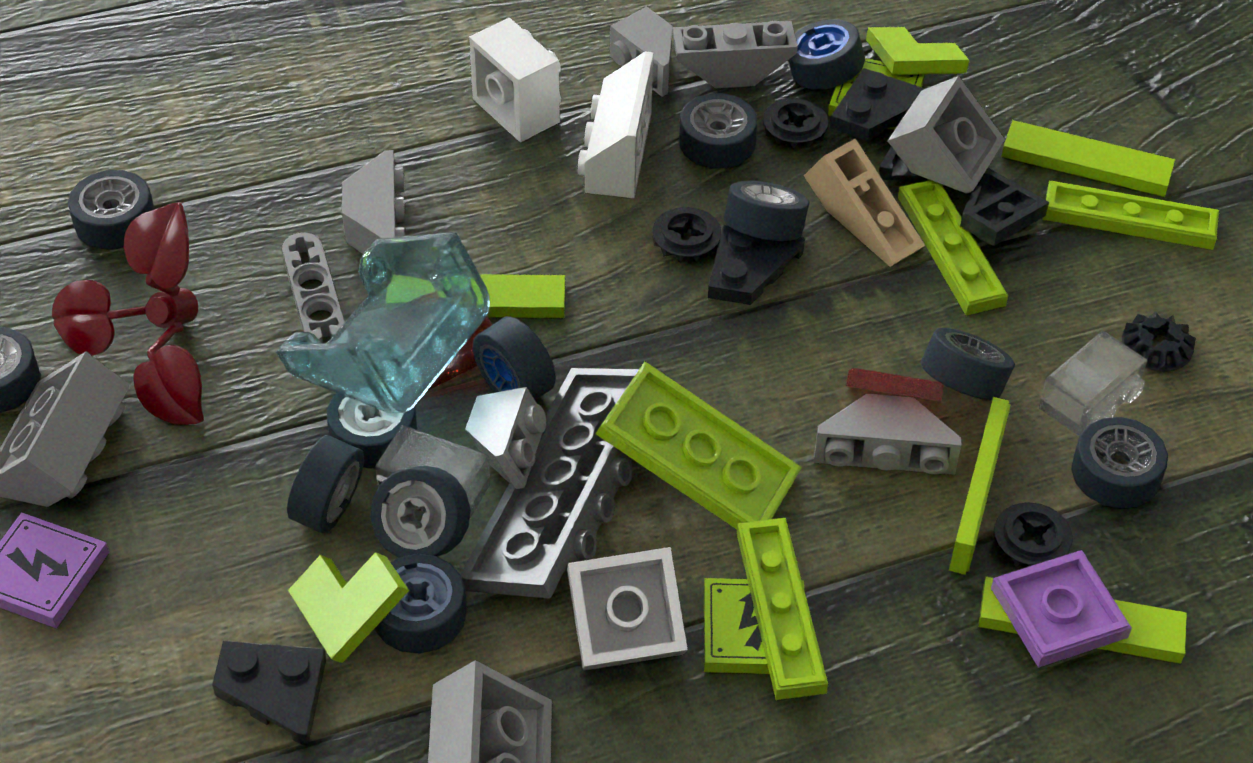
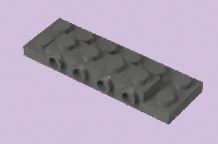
M570 369L546 414V428L542 432L535 454V462L531 466L525 488L515 489L509 483L460 574L466 591L551 598L563 572H567L568 563L593 558L597 549L596 533L602 522H610L615 512L614 496L619 486H627L632 478L631 462L633 460L595 433L639 369Z

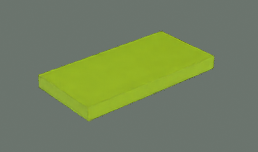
M645 361L595 433L735 529H737V523L772 519L802 468Z

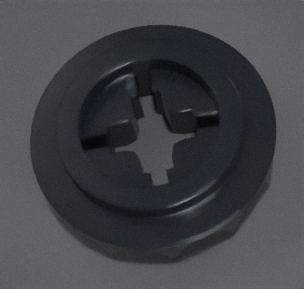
M787 98L774 102L765 110L762 125L765 126L766 136L775 138L777 145L789 143L794 149L797 144H803L810 148L814 141H823L825 131L828 130V116L814 102L800 98Z
M692 207L668 210L661 214L653 225L654 246L661 248L663 257L675 255L678 262L684 257H691L695 262H698L701 255L712 256L721 238V227L718 221L708 212ZM688 228H690L691 234L693 235L689 238V240H682L681 237H683L684 234L687 233Z
M1154 311L1149 317L1137 314L1132 323H1126L1122 334L1123 349L1135 363L1144 368L1162 372L1174 371L1187 365L1194 354L1196 338L1189 335V325L1175 323L1174 315L1165 319L1161 318ZM1158 335L1164 336L1166 340H1163L1161 344L1158 343L1156 348L1153 347V339Z
M1024 502L1014 504L1000 513L995 522L993 540L999 545L1000 556L1011 557L1015 567H1018L1022 563L1033 566L1068 555L1072 546L1073 535L1070 525L1060 513L1039 503ZM1027 532L1031 537L1042 536L1040 545H1037L1033 540L1022 541L1024 533Z

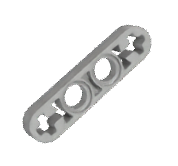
M306 232L293 234L284 241L282 251L309 356L313 365L319 369L335 370L343 367L349 361L351 352L349 336L324 250L317 236ZM306 252L309 257V263L302 264L299 253ZM316 279L323 282L321 286L315 289L301 287V284L307 280ZM320 310L332 313L328 319L323 321H315L309 318L313 312ZM323 337H331L334 349L326 350L323 344Z

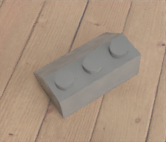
M87 352L82 353L37 382L0 447V497L46 507L65 497L73 498L86 483L87 475L84 474V471L89 462L93 461L101 453L107 440L103 435L108 426H111L122 414L125 404L121 401L130 384Z
M476 660L433 684L428 763H551L552 700Z

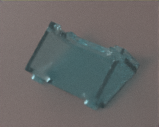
M457 232L376 239L364 252L359 264V275L369 295L326 344H322L310 332H296L289 336L276 351L288 372L294 377L387 413L410 411L484 321L489 312L490 298L487 287Z

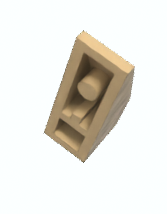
M856 139L823 156L803 175L826 211L889 267L925 246Z

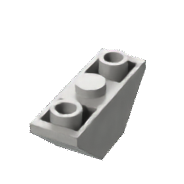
M792 21L730 23L707 26L691 25L688 27L672 28L677 60L714 88L755 86L797 53L798 48Z
M385 150L342 182V216L346 243L389 272L398 271V253H406L405 228L397 227V223L405 222L404 197H397V193L405 192L403 167H395L394 150Z
M865 394L818 425L814 463L955 475L961 450V437L914 397Z

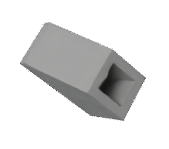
M646 6L610 26V57L618 65L624 66L645 51L653 52L652 90L663 97L668 94L673 26Z
M527 387L477 396L465 430L485 461L515 489L525 488L531 466L535 462V454L542 432L546 428V416L543 408L535 402Z

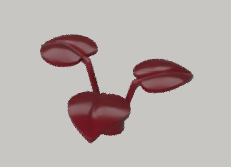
M176 202L139 215L130 223L124 237V250L130 267L139 274H147L146 284L162 292L153 294L146 306L110 310L111 297L106 286L93 280H79L70 283L58 293L52 306V318L54 319L53 324L69 348L78 354L87 352L91 356L105 352L112 344L115 330L111 319L146 315L148 320L160 328L168 327L148 349L147 355L150 361L141 363L136 367L133 375L134 388L140 403L152 415L173 424L189 425L204 421L201 406L202 382L200 371L195 359L186 349L176 345L164 346L175 333L183 331L184 327L182 324L193 321L198 313L196 296L190 290L179 288L178 286L188 269L189 233L183 205L180 202Z

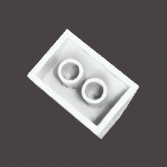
M643 52L604 78L600 95H593L591 119H594V122H587L584 137V146L588 147V149L580 150L578 159V175L585 176V193L626 198L635 197L652 115L653 52Z

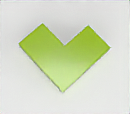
M868 27L866 41L893 75L967 73L969 59L955 43H917L905 27Z
M377 552L368 559L348 582L345 581L332 559L319 555L288 589L329 657L341 663L349 657L410 591L388 558Z

